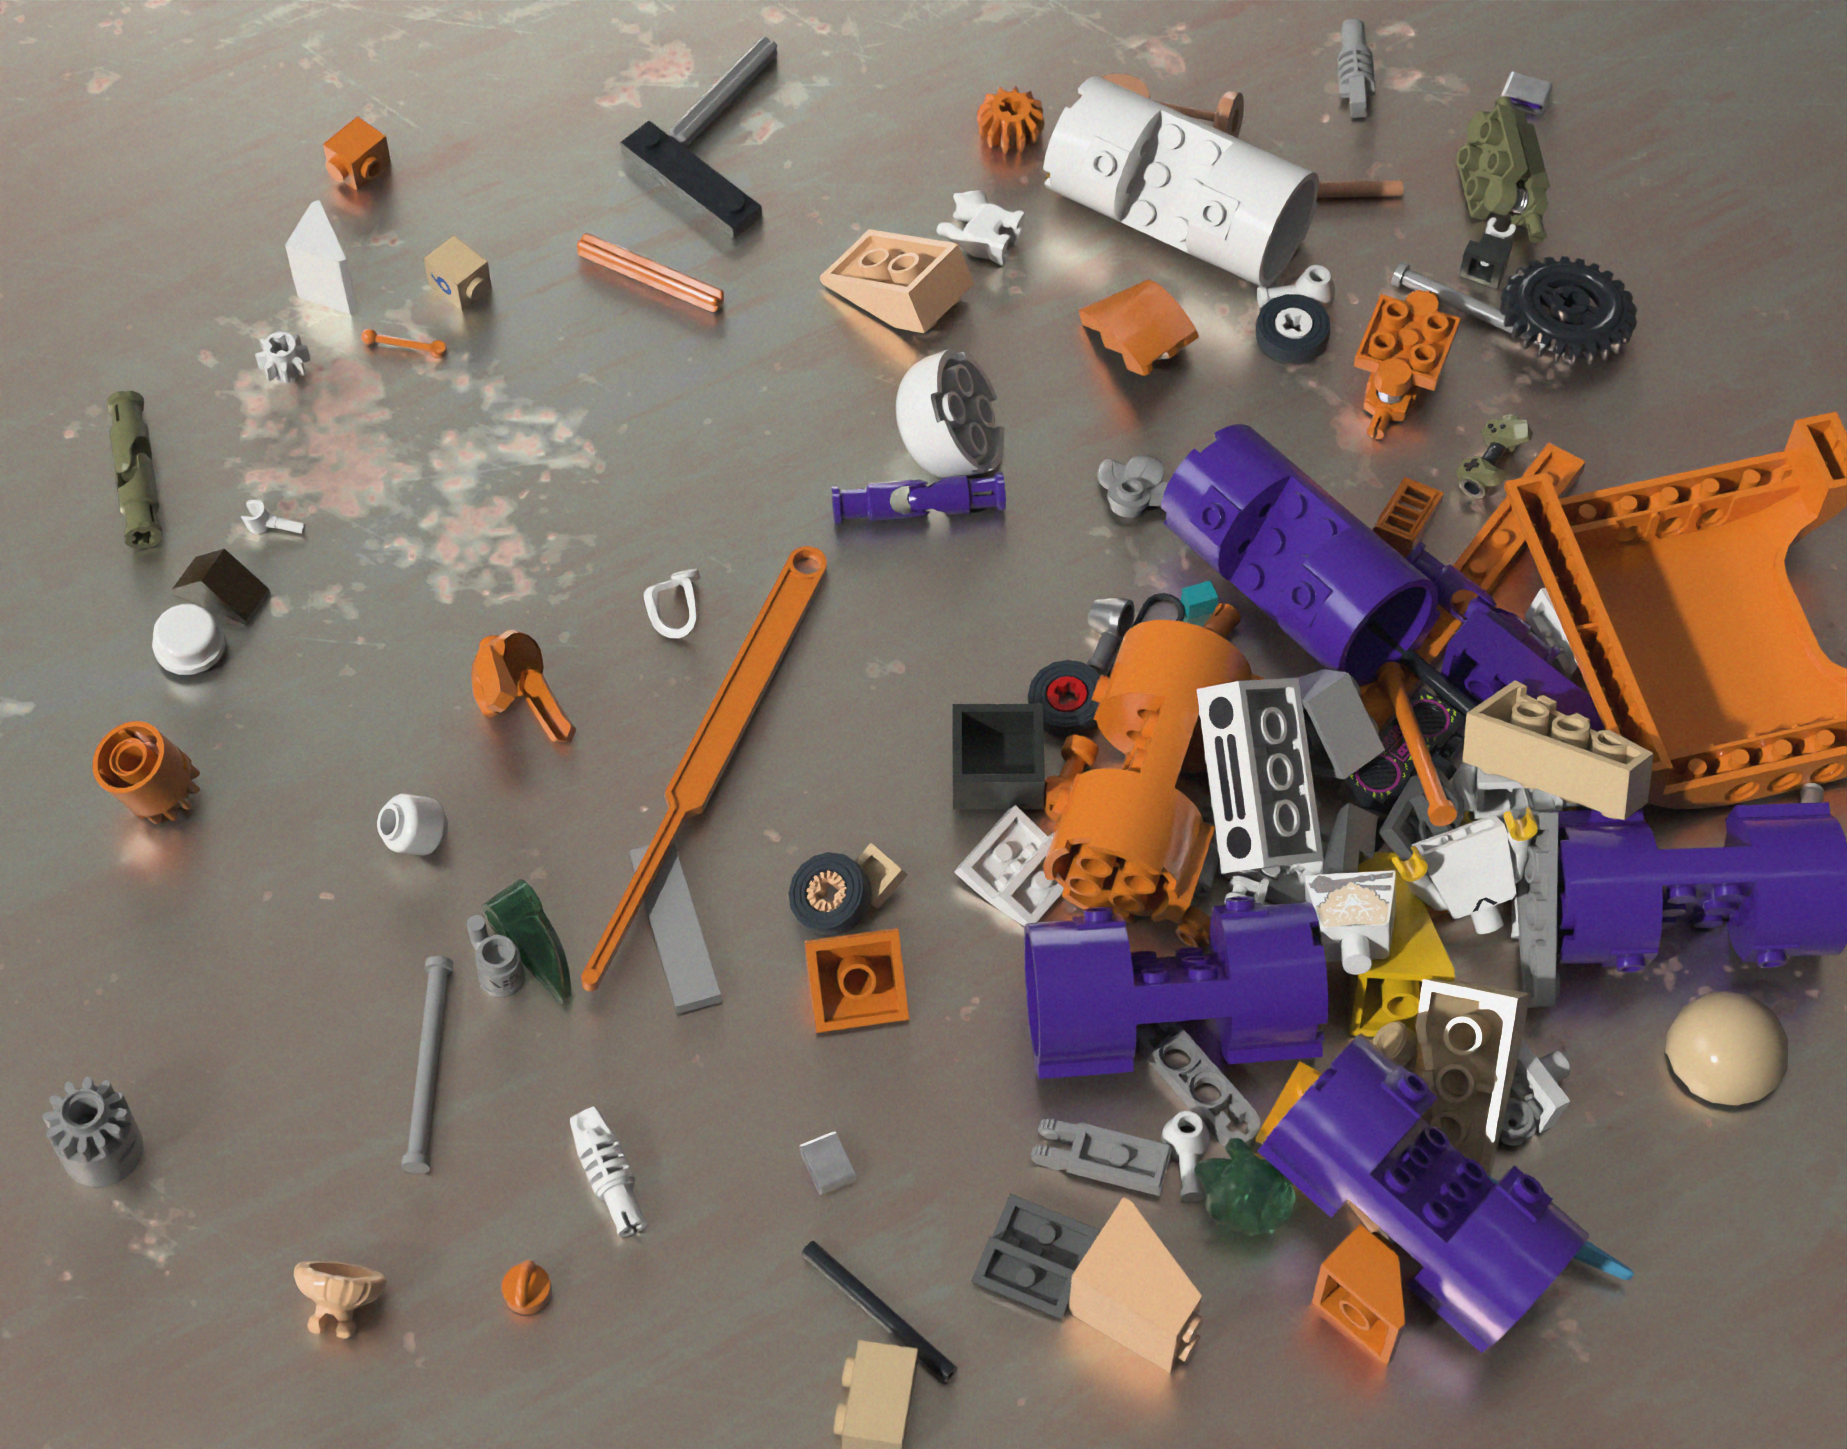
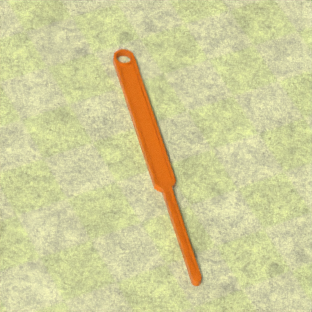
M802 546L795 549L789 555L665 790V800L669 809L581 975L582 987L586 991L598 989L685 820L703 813L825 578L827 559L825 554L818 548ZM810 558L817 561L821 567L814 573L805 574L796 570L794 564L800 559Z

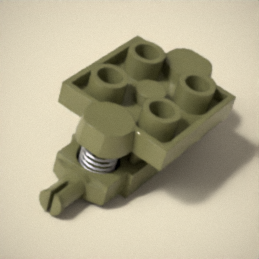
M1501 96L1494 102L1495 108L1492 112L1477 111L1470 119L1467 128L1468 141L1456 154L1464 196L1467 200L1471 218L1485 220L1491 212L1501 216L1510 214L1512 224L1515 227L1528 230L1531 243H1541L1544 241L1543 238H1547L1542 219L1548 206L1545 192L1550 185L1533 124L1527 123L1525 112L1513 109L1511 98Z

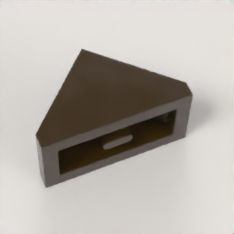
M225 548L195 557L172 588L174 595L246 626L249 625L271 594L269 588Z

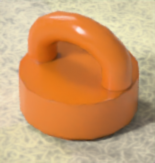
M528 1259L521 1264L513 1266L505 1274L502 1281V1294L506 1305L513 1312L521 1315H532L541 1311L548 1304L552 1296V1285L547 1272L541 1266Z

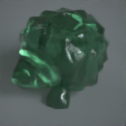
M1230 1138L1225 1149L1231 1158L1205 1159L1198 1162L1194 1167V1173L1202 1181L1205 1190L1203 1201L1206 1210L1218 1227H1227L1235 1234L1246 1233L1251 1238L1260 1233L1271 1235L1293 1214V1206L1296 1200L1293 1183L1261 1154L1253 1153V1150L1242 1139Z

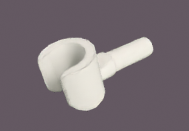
M250 500L246 503L249 512L254 516H241L251 533L262 534L269 528H278L300 534L304 533V523L269 515L264 504L259 500Z

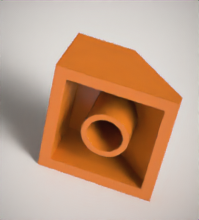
M1359 1224L1321 1264L1312 1303L1383 1364L1388 1366L1394 1359L1405 1325L1399 1256L1395 1253L1392 1244L1378 1232L1371 1233Z

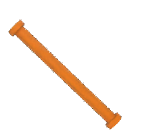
M1387 662L1381 665L1376 672L1378 682L1387 690L1429 803L1427 814L1430 822L1435 826H1446L1456 819V808L1452 801L1447 800L1402 682L1405 677L1403 669L1399 663Z

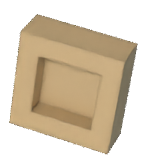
M870 843L855 860V862L862 866L870 880L872 893L870 903L877 909L880 908L908 876L905 871L873 843Z

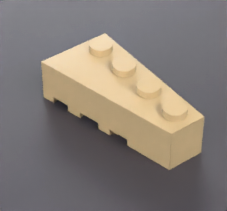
M1516 680L1466 713L1462 762L1479 767L1484 773L1501 775L1519 782L1525 788L1539 789L1556 795L1566 803L1580 804L1600 811L1603 816L1611 819L1625 820L1648 803L1653 762L1652 752L1610 730L1598 732L1590 728V719L1578 713L1570 716L1560 713L1556 710V701L1544 695L1537 697V700L1526 694L1527 686Z

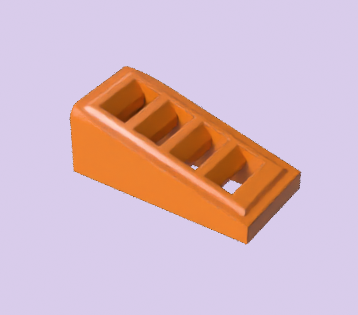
M1404 477L1373 527V531L1406 558L1421 540L1443 498L1444 492ZM1409 492L1411 494H1414L1429 501L1428 503H1426L1422 500L1407 495V493ZM1402 502H1405L1419 509H1422L1423 511L1418 512L1414 509H1411L1401 504ZM1398 512V513L1403 514V515H1405V516H1408V517H1410V518H1412V519H1415L1416 522H1413V521H1410V520H1408V519H1405V518H1403V517H1401V516H1398V515H1396V513ZM1391 522H1392V523H1394V524H1397V525H1399V526H1402V527H1404V528H1407V529H1409L1410 531H1409V532L1404 531V530L1399 529V528H1397V527H1395V526H1392V525H1390V524H1391Z

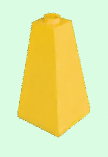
M1374 852L1373 858L1358 864V872L1395 871L1396 912L1390 955L1385 959H1372L1371 968L1365 973H1349V1035L1358 1036L1362 1033L1367 1037H1375L1383 1026L1395 1021L1405 1024L1417 1035L1416 1022L1423 980L1454 981L1455 969L1423 901L1409 890L1406 881L1401 877L1392 862V858L1397 856L1400 862H1403L1396 853Z

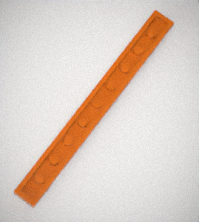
M1548 442L1522 477L1547 472L1558 499L1564 498L1584 472L1586 461ZM1508 496L1505 497L1453 564L1456 569L1489 595L1528 545ZM1461 589L1452 595V602L1456 609L1464 614L1470 601L1477 598L1478 594L1471 590ZM1438 604L1436 609L1441 615L1420 649H1413L1433 667L1446 652L1449 641L1463 625V623ZM1400 662L1399 664L1405 675L1402 682L1410 699L1423 681ZM1377 679L1370 684L1360 687V698L1367 713L1377 723L1379 727L1378 736H1380L1392 723L1396 715L1386 688L1382 687Z

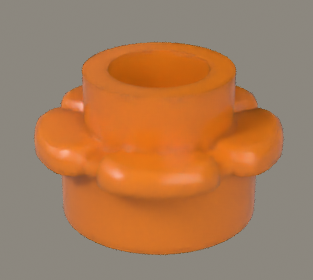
M1190 906L1178 923V928L1175 931L1176 935L1189 947H1199V945L1208 947L1211 917L1202 910Z

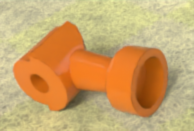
M1080 735L1066 737L1061 750V756L1065 764L1059 776L1052 775L1045 780L1044 810L1047 817L1057 822L1059 814L1052 812V808L1061 786L1070 788L1076 774H1082L1083 769L1090 768L1095 763L1099 747L1089 738Z

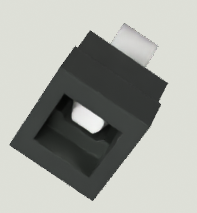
M1492 217L1488 221L1486 232L1479 243L1470 240L1465 248L1459 276L1498 289L1508 265L1516 227L1514 224H1511L1508 231L1498 232L1494 229L1496 218Z

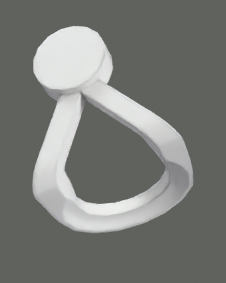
M698 569L674 573L671 575L672 580L650 586L645 590L644 601L653 627L660 634L668 638L679 639L691 633L697 626L699 606L691 582L700 579ZM681 585L685 590L690 617L684 627L673 628L667 625L660 615L658 593Z

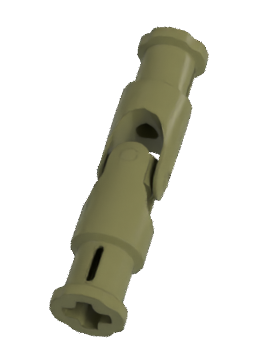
M118 391L107 398V412L112 416L113 422L109 432L112 455L115 462L119 507L121 514L126 519L127 526L124 530L125 544L131 548H152L162 541L163 533L162 527L157 524L156 519L159 501L152 464L149 430L142 418L144 398L135 391Z

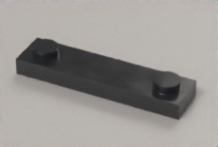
M650 120L620 142L622 154L731 238L737 237L762 217V206Z

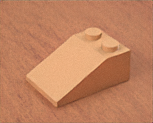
M871 229L859 238L819 277L824 286L894 328L925 333L933 328L936 322L953 305L957 304L961 297L974 285L959 244Z

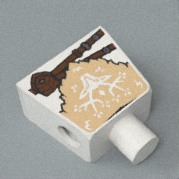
M1395 871L1305 875L1306 902L1312 903L1319 920L1318 927H1312L1311 930L1313 935L1318 936L1320 945H1324L1326 962L1342 961L1346 972L1362 974L1371 968L1372 959H1385L1390 955L1396 912Z

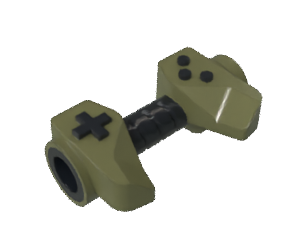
M1506 414L1502 419L1488 420L1481 431L1488 446L1482 457L1475 456L1463 459L1455 471L1458 477L1459 488L1463 493L1471 498L1481 499L1486 495L1491 486H1497L1508 476L1506 471L1498 469L1496 466L1504 453H1511L1518 444L1531 440L1533 432L1526 420H1521L1512 414Z

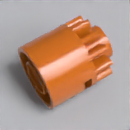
M143 721L123 723L108 732L95 750L92 769L96 781L140 819L147 817L154 824H159L163 813L170 820L174 821L177 818L176 809L180 807L184 809L191 808V803L187 799L189 793L196 794L200 791V788L191 781L200 775V771L191 764L192 759L149 723Z

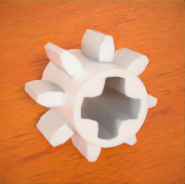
M277 331L268 336L267 339L260 340L263 352L255 355L258 367L265 370L268 381L275 379L288 384L300 375L306 374L303 363L310 361L311 358L308 346L301 344L298 333L291 335L287 332Z

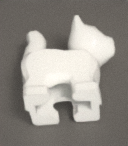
M981 190L968 191L963 194L955 193L954 200L957 205L953 217L960 221H966L968 224L964 230H961L954 224L940 223L937 226V233L959 244L960 247L964 248L972 256L987 258L999 265H1004L1011 252L1006 249L1008 243L1016 245L1022 236L1025 213L1020 210L1013 213L1005 210L1003 207L989 204L987 195Z

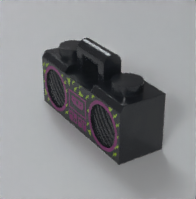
M1422 689L1410 703L1435 768L1439 767L1450 781L1457 769L1445 758L1453 760L1464 746L1462 734L1466 719L1452 707L1425 689ZM1397 717L1379 736L1385 751L1346 779H1342L1338 800L1345 805L1351 803L1359 808L1373 809L1388 816L1409 779L1417 775Z

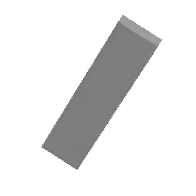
M673 843L643 903L677 1014L720 1003L722 1002V996L678 853ZM649 845L629 850L634 873Z

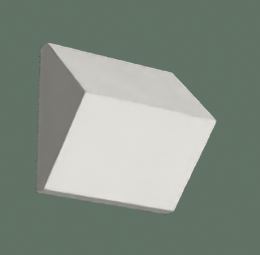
M320 200L311 202L285 244L298 298L348 314L356 313L358 309L346 257Z

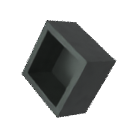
M952 704L953 809H1010L1014 805L1019 809H1043L1045 788L1043 704Z

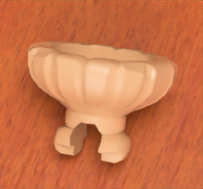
M306 1261L297 1264L294 1270L296 1284L300 1291L317 1304L316 1314L310 1316L307 1324L308 1329L312 1333H323L326 1324L329 1323V1314H332L338 1320L335 1330L337 1337L344 1339L352 1337L356 1331L355 1321L352 1320L354 1309L376 1300L385 1290L387 1282L384 1274L374 1269L339 1261Z

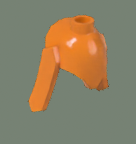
M506 630L500 636L490 635L483 638L479 643V650L474 658L471 672L473 694L483 715L488 718L495 717L500 712H503L515 698L524 695L551 741L571 743L576 728L557 701L543 675V658L537 642L528 634L517 630Z

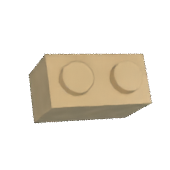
M858 1340L856 1356L846 1357L842 1386L850 1387L847 1404L838 1403L835 1416L834 1434L842 1435V1449H904L918 1368V1349Z

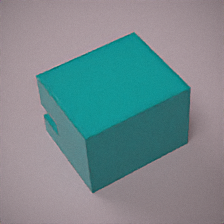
M1211 580L1182 588L1180 601L1184 605L1187 619H1194L1214 612L1215 607L1218 605V595Z

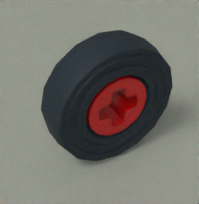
M1058 661L1039 670L1032 679L1027 696L1028 704H1043L1045 732L1052 736L1066 738L1070 735L1082 736L1096 728L1098 724L1093 718L1099 703L1091 699L1100 675L1094 668L1079 661ZM1068 691H1071L1072 694L1075 693V700H1069L1066 705L1060 703V696H1065Z

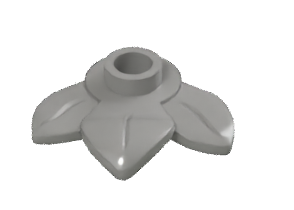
M1140 455L1132 458L1127 465L1110 458L1105 459L1100 464L1098 481L1108 490L1107 499L1114 513L1122 517L1132 518L1142 514L1147 506H1161L1168 482L1162 481L1164 465L1159 459L1154 456Z

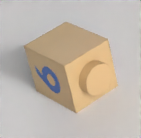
M455 235L423 258L428 285L461 311L474 301L482 299L488 290L492 288L488 261Z

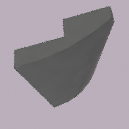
M1439 767L1435 769L1447 800L1452 801L1456 808L1457 817L1446 826L1433 825L1427 814L1429 803L1418 774L1412 776L1378 831L1382 839L1403 861L1408 860L1413 855L1412 844L1460 827L1464 816V800Z
M1351 803L1346 804L1340 809L1319 874L1357 873L1358 864L1374 857L1377 827L1376 815Z

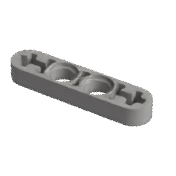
M1176 1021L1156 1023L1155 1035L1150 1028L1146 1027L1140 1030L1138 1029L1139 1024H1136V1049L1187 1107L1204 1121L1208 1130L1226 1149L1234 1152H1243L1252 1148L1257 1142L1255 1139L1261 1126L1258 1113ZM1158 1036L1162 1041L1159 1043L1158 1047L1155 1048ZM1172 1049H1180L1189 1055L1191 1061L1183 1068H1174L1166 1063L1164 1055ZM1210 1083L1219 1089L1221 1097L1214 1102L1206 1103L1196 1097L1194 1089L1200 1084ZM1228 1103H1230L1227 1116L1223 1110L1226 1108ZM1230 1118L1238 1125L1243 1122L1247 1123L1245 1135L1239 1130L1233 1133L1229 1131Z

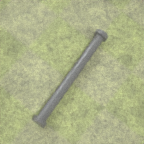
M1401 262L1395 270L1391 281L1392 285L1398 288L1404 285L1415 291L1428 290L1431 294L1434 292L1438 296V301L1512 333L1513 326L1504 327L1505 315H1502L1499 309L1409 270L1410 265ZM1524 333L1521 336V338L1525 339L1526 333ZM1536 341L1534 344L1539 346L1540 342ZM1551 347L1547 349L1554 352V349ZM1564 351L1562 354L1564 357L1563 361L1571 364L1569 352Z
M431 956L425 961V972L429 975L408 1152L402 1156L401 1168L404 1171L414 1174L428 1172L431 1164V1159L427 1156L447 976L452 974L454 964L451 959L444 956Z

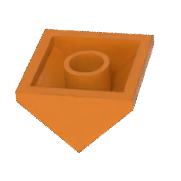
M898 928L805 941L806 971L816 1033L909 1020Z

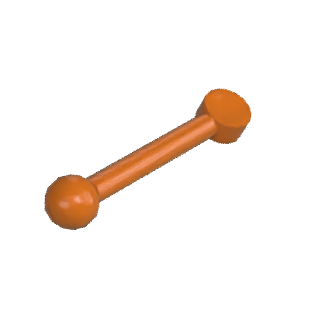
M366 329L361 334L362 341L367 345L378 342L430 352L434 358H443L447 353L446 344L441 340H436L429 344L380 335L373 329Z

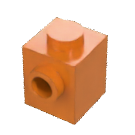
M358 116L323 143L327 161L325 165L329 174L338 182L344 181L355 190L360 189L369 180L375 179L381 170L391 163L386 135Z

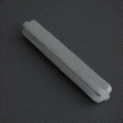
M767 37L760 38L670 129L671 137L686 148L777 56V44Z

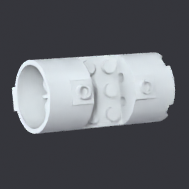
M1092 76L1078 88V93L1082 95L1081 98L1071 108H1064L1051 136L1043 170L1050 172V178L1044 183L1046 188L1260 287L1265 288L1274 283L1290 262L1300 242L1304 241L1319 204L1316 202L1319 187L1318 175L1102 77Z

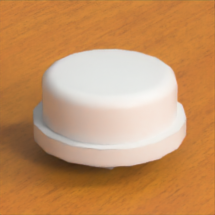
M180 604L171 607L161 614L155 623L152 648L157 662L165 670L178 675L200 673L217 663L225 651L226 637L222 625L204 607L196 604Z

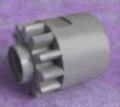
M90 1076L84 1078L82 1082L83 1088L77 1090L73 1083L66 1082L64 1088L67 1095L64 1098L58 1095H51L49 1101L53 1111L45 1112L42 1117L48 1127L46 1135L64 1170L74 1181L88 1187H106L120 1182L136 1168L143 1153V1137L123 1093L115 1092L108 1080L103 1081L100 1086H95Z

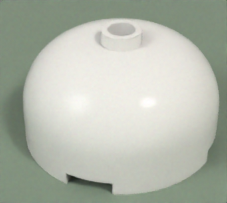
M948 349L923 358L907 371L897 392L896 419L902 440L914 460L926 471L940 478L966 475L970 478L994 470L1000 464L1003 457L1005 428L1004 426L995 428V415L991 401L998 398L983 368L966 351L956 353ZM989 428L992 435L991 448L986 456L977 463V460L974 458L987 452V439L983 430Z

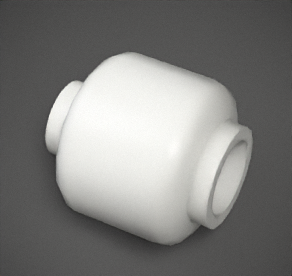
M399 794L394 796L381 809L378 815L377 828L379 835L390 850L405 854L428 855L433 853L446 837L448 820L442 805L436 799L427 796Z

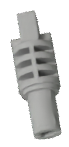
M1349 19L1343 22L1341 27L1342 50L1337 58L1340 98H1350L1351 118L1367 117L1366 97L1375 95L1373 55L1366 46L1363 21Z

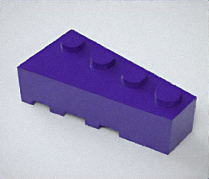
M1477 607L1447 644L1441 674L1477 705L1516 680L1527 686L1526 694L1537 700V697L1544 695L1556 701V710L1566 716L1578 713L1590 719V728L1596 732L1605 730L1591 696Z

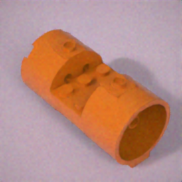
M1146 621L1133 626L1124 635L1110 676L1107 677L1101 674L1091 699L1099 703L1093 719L1097 721L1104 737L1115 748L1124 753L1126 757L1121 769L1102 768L1090 770L1082 774L1077 773L1070 788L1061 786L1052 808V812L1059 814L1043 864L1046 879L1056 880L1064 888L1061 896L1084 910L1093 907H1110L1113 914L1120 913L1126 923H1132L1134 916H1151L1154 922L1168 919L1179 923L1190 906L1215 830V826L1203 822L1202 816L1195 804L1187 796L1174 788L1179 773L1208 771L1205 761L1197 689L1236 681L1264 679L1252 673L1249 662L1242 652L1222 636L1206 628L1181 621Z

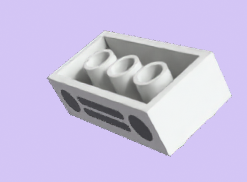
M1299 678L1236 681L1197 689L1199 716L1203 733L1205 761L1208 770L1211 806L1214 814L1221 873L1324 861Z

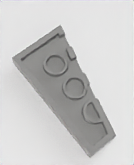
M1558 812L1533 815L1538 830L1531 838L1530 846L1527 850L1528 857L1523 878L1516 884L1522 992L1530 993L1527 1009L1555 1006V997H1558L1560 993V976L1556 970V947L1558 940Z

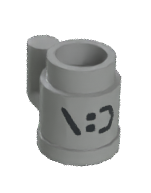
M480 915L470 916L466 925L470 941L477 951L476 965L481 988L488 995L496 998L514 995L525 982V970L517 946L506 936H489L484 918Z

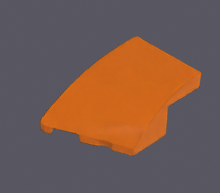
M1150 279L1078 310L1082 325L1099 331L1104 347L1121 353L1127 370L1142 376L1153 371L1152 362L1154 360L1170 359L1181 348L1188 346L1199 338L1197 329L1178 302L1162 286Z

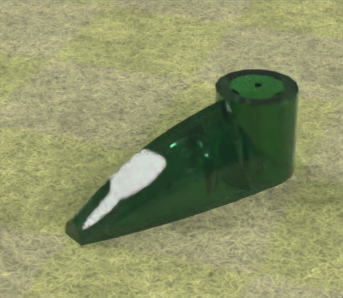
M518 879L481 905L483 915L497 935L508 937L517 946L522 964L563 1005L572 996L569 967L563 946L551 922L544 913L542 903L536 892L526 881Z

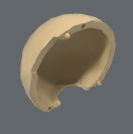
M1721 991L1710 992L1698 997L1682 1008L1666 1034L1665 1054L1669 1057L1674 1073L1690 1088L1689 1092L1711 1103L1737 1106L1759 1101L1779 1086L1788 1070V1039L1779 1019L1769 1007L1744 994Z

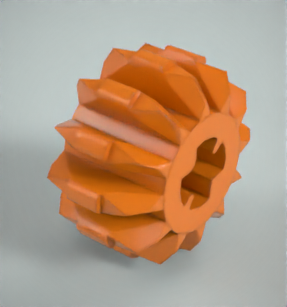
M1017 86L1008 92L999 87L996 95L986 94L983 104L979 105L977 111L978 132L981 139L987 140L990 149L1001 146L1005 155L1010 148H1015L1022 153L1025 145H1036L1038 136L1042 135L1044 130L1045 118H1043L1041 101L1034 100L1032 91L1021 94Z

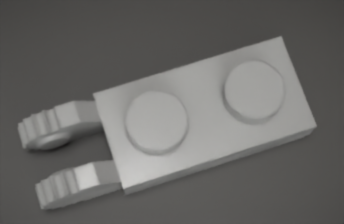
M1050 1118L1040 1121L1038 1131L1041 1136L1051 1141L1055 1140L1063 1144L1073 1143L1071 1151L1043 1145L1034 1146L1030 1156L1034 1163L1057 1171L1067 1169V1173L1160 1196L1172 1146L1082 1122L1076 1125Z

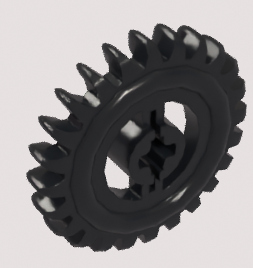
M1561 256L1560 261H1556L1553 257H1545L1543 263L1534 260L1529 262L1528 267L1522 266L1518 268L1516 274L1507 279L1506 287L1502 290L1500 313L1505 315L1504 327L1513 326L1512 339L1519 338L1526 333L1523 343L1524 349L1529 348L1534 342L1538 341L1540 342L1538 349L1539 358L1551 347L1554 349L1555 364L1560 360L1564 351H1567L1570 355L1571 365L1574 366L1580 352L1584 353L1588 365L1593 363L1596 350L1603 361L1608 359L1610 351L1618 354L1623 344L1629 343L1632 332L1636 328L1637 319L1635 316L1637 307L1632 303L1633 295L1629 291L1624 290L1625 284L1621 280H1612L1614 275L1609 270L1600 272V265L1596 263L1587 266L1584 259L1577 258L1575 262H1571L1569 257ZM1590 298L1594 301L1598 308L1590 305ZM1541 304L1549 308L1548 314L1542 308Z

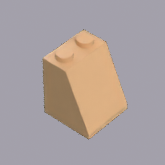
M1123 1197L1072 1275L1068 1313L1171 1373L1179 1359L1187 1362L1193 1354L1200 1340V1336L1197 1333L1204 1320V1317L1199 1315L1201 1294L1134 1203Z

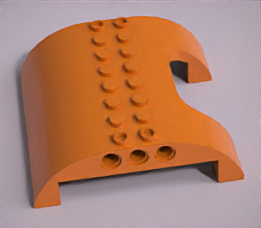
M1837 411L1795 420L1784 451L1558 499L1547 472L1505 481L1504 489L1604 729L1610 730L1653 753L1649 803L1672 809L1720 807L1798 790L1807 783L1821 785L1847 777V668L1830 661L1820 648L1787 577L1784 563L1786 555L1797 542L1847 507V432Z

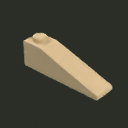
M1424 979L1416 1032L1418 1043H1421L1425 1067L1423 1072L1424 1081L1428 1089L1438 1097L1431 1105V1125L1442 1130L1453 1147L1466 1158L1478 1162L1486 1173L1491 1176L1521 1047L1530 993L1485 984Z

